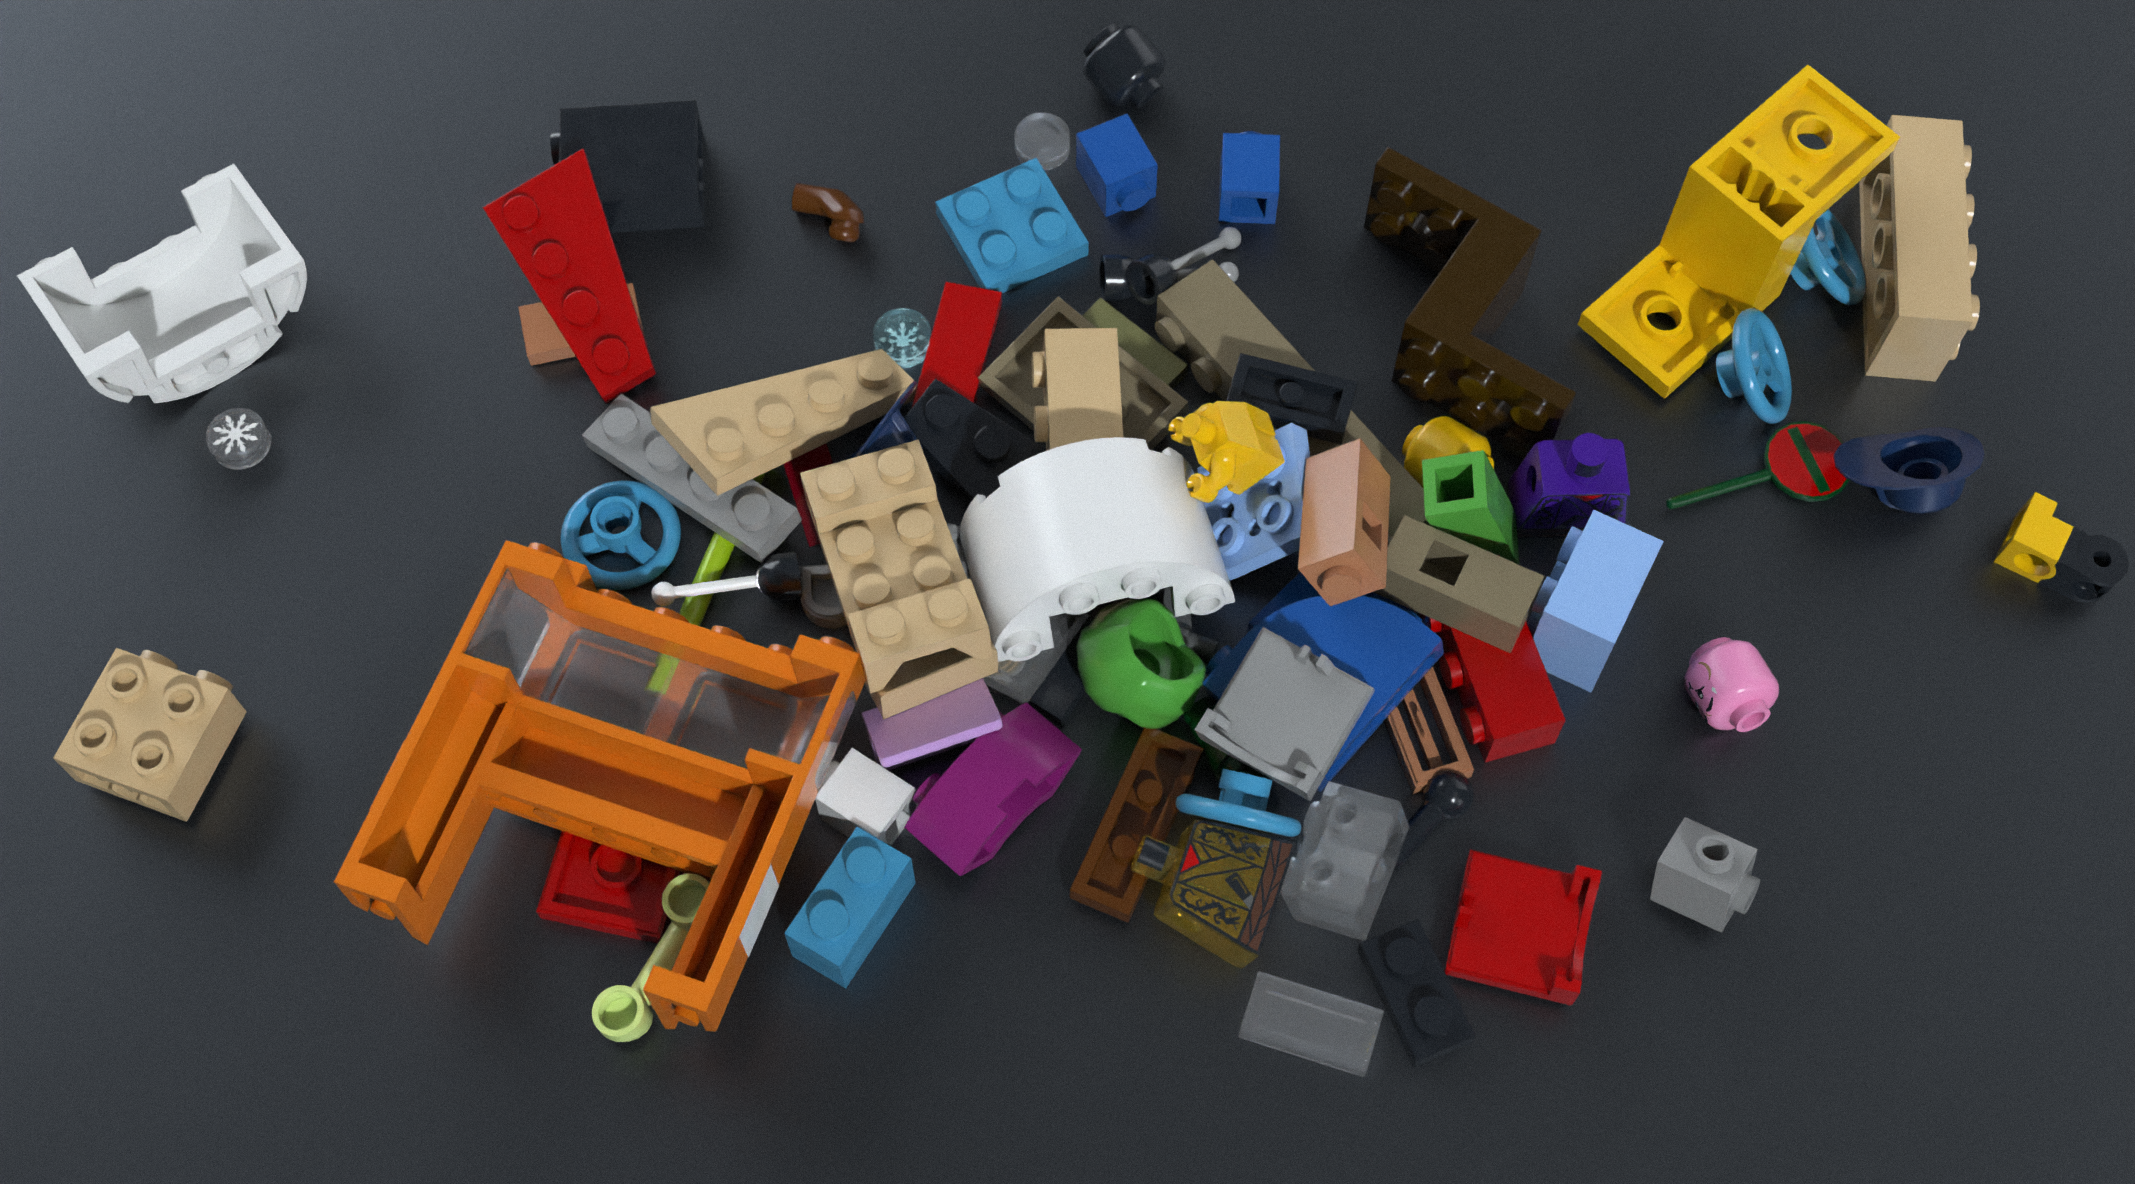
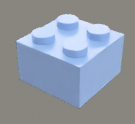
M1593 510L1583 531L1576 527H1571L1557 556V562L1551 575L1546 577L1527 621L1547 673L1590 693L1592 692L1664 541L1596 510Z

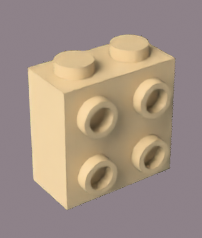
M116 648L53 759L75 781L187 822L247 711L232 694L233 685L214 673L198 670L196 676L177 670L178 666L173 661L156 652L143 650L141 655L138 656Z

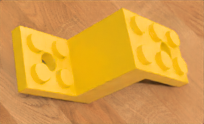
M1806 65L1689 167L1659 246L1581 313L1577 325L1665 399L1732 339L1735 320L1743 310L1755 308L1763 311L1780 296L1816 219L1892 153L1900 136L1815 69ZM1800 134H1814L1824 141L1826 148L1818 150L1808 148L1799 141L1797 136ZM1651 313H1665L1673 318L1677 327L1672 330L1657 329L1650 324L1647 315Z

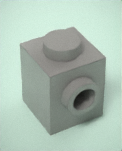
M1684 817L1657 861L1650 900L1722 933L1734 911L1745 914L1754 900L1760 879L1751 874L1758 849Z

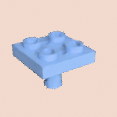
M1290 423L1275 430V438L1278 440L1285 463L1240 495L1229 491L1228 487L1225 486L1218 491V495L1212 502H1204L1229 581L1299 551L1306 458L1310 457L1307 430ZM1203 466L1197 468L1200 474L1205 476L1210 474ZM1234 506L1231 518H1228L1229 510Z

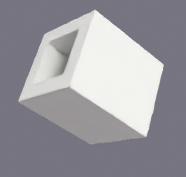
M851 748L841 763L837 761L831 762L822 772L816 783L818 794L815 801L820 819L847 837H850L855 828L859 827L891 846L918 807L913 802L915 787L854 748Z

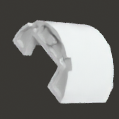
M235 164L216 173L206 175L198 180L197 183L181 190L195 226L177 235L163 239L158 245L126 262L111 266L105 273L90 280L79 256L71 247L54 257L41 260L34 267L17 275L84 377L99 393L129 403L133 396L149 395L155 404L186 398L208 390L240 373L260 358L283 335L278 324L287 311L298 312L303 301L307 283L304 259Z
M1114 437L1085 440L1047 450L1016 464L998 476L1000 487L987 498L985 495H976L964 513L960 527V539L971 581L989 626L991 641L997 649L998 662L1005 660L1024 661L1037 656L1041 651L1054 648L1049 618L1051 616L1063 613L1071 615L1083 614L1091 611L1099 604L1127 597L1142 599L1167 587L1171 589V603L1175 617L1191 613L1206 615L1219 610L1226 604L1235 602L1234 593L1204 502L1190 497L1189 491L1193 490L1187 488L1186 483L1194 472L1191 465L1181 454L1170 447L1163 450L1162 453L1149 450L1144 439Z

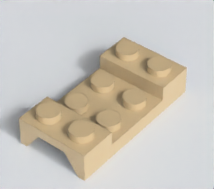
M919 439L800 473L807 505L856 652L860 653L863 672L870 693L883 690L903 662L936 652L955 648L979 660L993 657L989 626L971 578L967 579L937 498L936 485Z

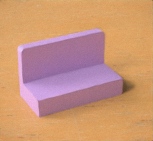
M983 678L884 720L878 708L862 712L874 759L877 764L888 771L974 742V738L1000 730L1003 726L1000 713Z

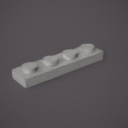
M622 394L582 434L589 449L637 481L650 486L673 505L760 563H763L766 558L770 557L802 521L796 507L753 479L717 496L652 425L651 413Z

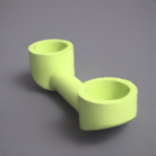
M683 874L670 881L663 892L662 906L671 923L631 987L625 985L609 987L596 998L592 1007V1019L596 1028L609 1040L630 1042L644 1035L652 1025L653 1014L649 1007L651 1004L643 988L653 965L672 970L709 886V882L702 876Z

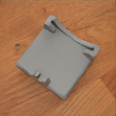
M1263 627L1214 710L1207 708L1195 731L1201 740L1311 801L1375 690L1373 687L1335 667L1327 656L1321 654L1318 657L1312 654L1309 646L1304 645L1300 648Z

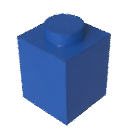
M1128 114L1076 134V167L1105 217L1122 210H1136L1146 204L1149 199L1156 197L1158 164Z
M1255 131L1223 133L1220 160L1219 222L1275 224L1279 198L1280 135H1266Z

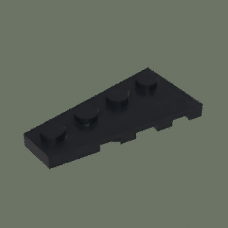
M936 378L904 417L916 438L919 439L925 458L950 485H956L971 502L977 494L985 495L987 498L1000 487L998 480L1000 474L1016 464L1046 451L1045 448Z

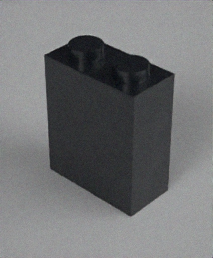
M696 100L560 109V132H551L550 135L553 164L555 165L577 151L584 149L611 233L705 227L704 133Z

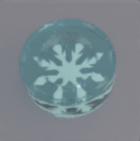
M896 308L884 313L877 320L873 329L875 350L883 349L901 368H910L925 360L931 338V327L925 316L913 309Z

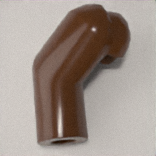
M796 183L792 196L793 211L831 218L829 235L832 239L848 242L858 240L860 235L859 225L864 223V214L846 193L838 189Z

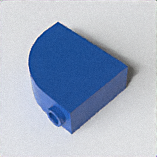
M1314 596L1289 604L1268 615L1255 625L1234 648L1230 645L1221 648L1205 668V674L1208 677L1204 680L1203 687L1207 694L1218 702L1263 627L1300 648L1304 645L1309 646L1312 654L1318 657L1321 654L1327 656L1335 667L1373 687L1375 690L1373 696L1317 789L1321 792L1444 654L1443 641L1414 616L1382 600L1360 596L1329 606L1321 596Z

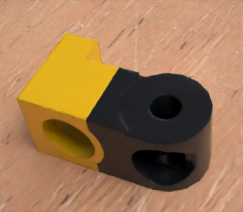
M2035 492L2015 515L1994 559V563L2072 600L2082 603H2093L2102 599L2127 573L2129 566L2127 552L2120 543L2104 535L2089 536L2086 532L2053 517L2052 515L2058 503Z

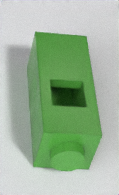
M1484 450L1422 460L1425 518L1430 526L1495 555H1500V557L1519 565L1516 512Z

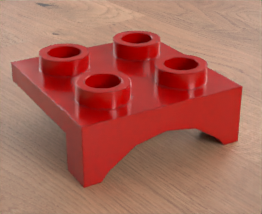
M1470 849L1444 969L1445 974L1572 1006L1581 991L1586 939L1602 871L1576 865L1572 874Z

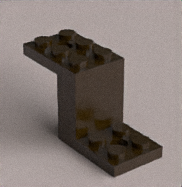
M1387 147L1375 165L1364 228L1371 231L1381 242L1404 249L1420 258L1430 269L1439 272L1404 323L1391 381L1399 385L1402 391L1412 399L1431 403L1450 414L1453 419L1474 431L1478 430L1500 442L1511 455L1524 460L1535 443L1543 440L1560 439L1576 392L1488 344L1523 293L1542 230Z

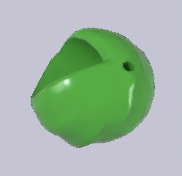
M1128 597L1105 606L1096 614L1090 625L1082 629L1077 643L1078 670L1084 691L1103 710L1116 713L1144 728L1158 729L1165 727L1190 711L1204 682L1205 665L1202 659L1184 643L1180 626L1173 612L1152 598L1132 599Z

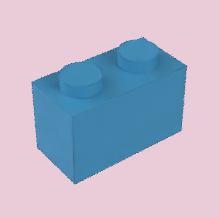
M856 827L784 934L791 955L846 989L915 885L912 858L861 828Z

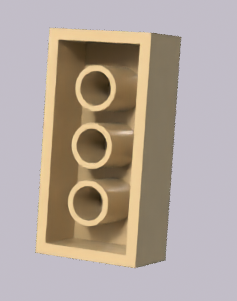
M1891 115L1887 127L1898 134L1900 139L1894 151L1859 181L1861 254L1866 278V292L1863 297L1865 375L1936 382L1948 361L1956 359L1960 342L1967 330L1972 331L1976 327L1980 311L1978 295L1971 294V278L1976 268L1977 248L1975 244H1969L1968 228L1973 219L1975 206L1974 196L1966 194V178L1971 168L1972 149L1970 145H1964L1963 121Z

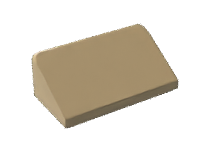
M991 641L993 657L985 660H979L955 648H950L903 662L883 690L870 693L883 720L998 672V653L993 642Z

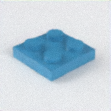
M1037 158L935 202L936 214L980 288L1005 293L1089 255V242Z

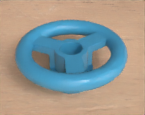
M1828 209L1816 219L1818 235L1815 236L1812 227L1790 274L1804 290H1809L1821 284L1839 302L1846 305H1854L1863 299L1866 292L1864 269L1852 240L1839 220Z
M1745 309L1737 316L1734 323L1732 349L1720 352L1717 355L1716 370L1718 380L1726 396L1733 398L1744 395L1748 405L1758 418L1769 424L1778 423L1788 414L1792 397L1791 375L1786 352L1772 321L1758 309ZM1765 385H1768L1774 391L1772 405L1763 393Z
M629 480L604 483L583 494L569 509L561 529V548L564 558L586 565L595 586L609 590L632 589L657 578L673 561L681 539V524L673 504L650 486ZM641 502L652 507L662 522L663 537L657 551L643 541L640 534L642 521L638 511ZM591 512L590 523L593 533L579 537L581 525ZM616 527H627L626 530L621 533H611L612 530ZM609 549L616 553L627 552L642 566L625 572H609L595 567L585 557Z
M1222 769L1218 788H1221L1219 801L1191 794H1181L1175 802L1176 808L1183 813L1287 837L1298 836L1302 827L1301 823L1295 818L1266 812L1273 780Z

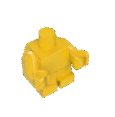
M1216 401L1214 403H1206L1193 413L1188 414L1185 418H1174L1168 426L1169 431L1175 433L1171 435L1172 440L1186 446L1193 445L1198 463L1210 472L1208 476L1195 473L1189 477L1186 483L1187 488L1193 490L1189 491L1190 497L1205 503L1212 502L1218 495V491L1225 486L1228 487L1229 491L1240 495L1285 463L1278 440L1275 438L1276 434L1269 414L1246 402Z

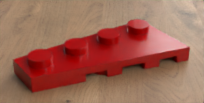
M584 149L577 151L482 207L606 404L656 374Z

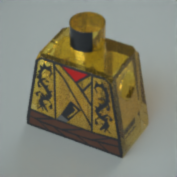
M1194 820L1181 834L1176 847L1145 834L1135 853L1131 871L1163 884L1154 909V915L1158 920L1233 966L1243 969L1260 955L1296 842L1211 821Z

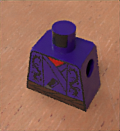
M1584 433L1574 440H1543L1535 443L1507 484L1508 498L1516 512L1517 538H1566L1572 526L1582 531L1584 530L1593 510L1628 525L1630 488L1623 441L1619 439H1603L1594 433Z

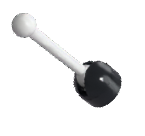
M796 552L778 553L766 558L759 566L756 575L680 586H673L668 582H660L652 589V599L657 605L668 606L676 598L758 587L766 597L774 601L800 600L802 598V588Z

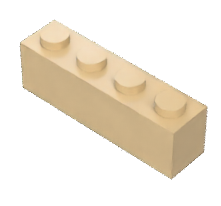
M1117 328L1045 329L1043 351L1032 352V387L1043 388L1044 406H1034L1035 442H1046L1047 451L1085 440L1123 438Z

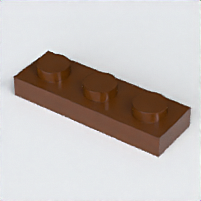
M1143 729L1070 888V899L1129 923L1153 869L1137 862L1145 838L1148 837L1164 844L1179 811L1175 805L1176 799L1179 795L1187 793L1202 760L1204 748L1157 729Z

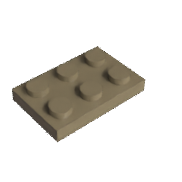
M1059 296L978 377L982 389L1033 431L1034 406H1044L1043 388L1032 387V352L1043 351L1045 329L1097 328ZM1118 345L1123 438L1144 439L1148 449L1153 450L1170 432L1168 428L1169 423L1176 417L1184 418L1189 412L1188 401Z

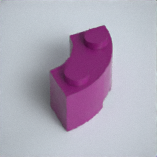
M1027 702L1006 715L999 711L1003 724L1000 730L974 738L975 741L951 764L942 776L939 773L929 776L913 796V802L918 807L904 828L959 876L993 859L1003 843L1020 823L1039 805L1054 795L1082 751L1078 745Z

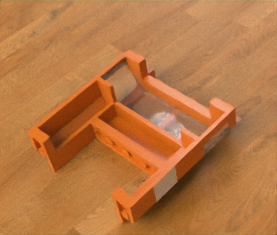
M506 540L406 739L403 741L334 883L353 905L366 912L370 910L374 914L388 920H394L397 917L413 938L428 945L494 808L561 831H566L584 839L687 874L700 875L710 881V884L671 971L653 965L643 991L665 1029H676L679 1021L697 1027L701 1021L705 1031L716 1032L866 681L860 653H857L846 642L828 636L821 637L818 640L799 635L793 649L779 644H771L768 648L747 642L741 634L730 628L716 625L711 630L689 623L683 615L671 609L656 607L654 611L632 605L629 599L609 589H599L597 591L586 565L565 559L559 552L544 544L530 543L526 547Z

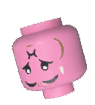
M1727 637L1711 640L1699 647L1692 654L1689 660V667L1684 676L1685 689L1703 719L1711 727L1718 730L1736 729L1739 732H1748L1756 729L1769 718L1771 714L1769 709L1774 705L1779 694L1778 681L1759 651L1750 642L1732 640Z

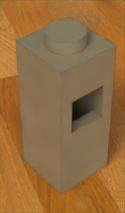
M1404 515L1395 534L1391 535L1388 533L1386 588L1374 591V593L1511 653L1537 598L1544 576Z

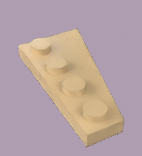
M883 349L653 406L650 407L651 422L657 431L718 496L887 414L914 380ZM916 386L903 405L914 400Z

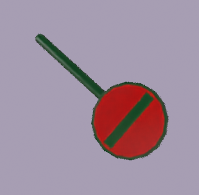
M1808 421L1790 422L1776 429L1765 444L1763 461L1766 469L1670 497L1666 500V506L1669 509L1679 508L1768 480H1772L1778 489L1792 498L1807 502L1826 501L1839 494L1849 481L1835 468L1833 458L1838 447L1844 442L1836 433L1823 425Z

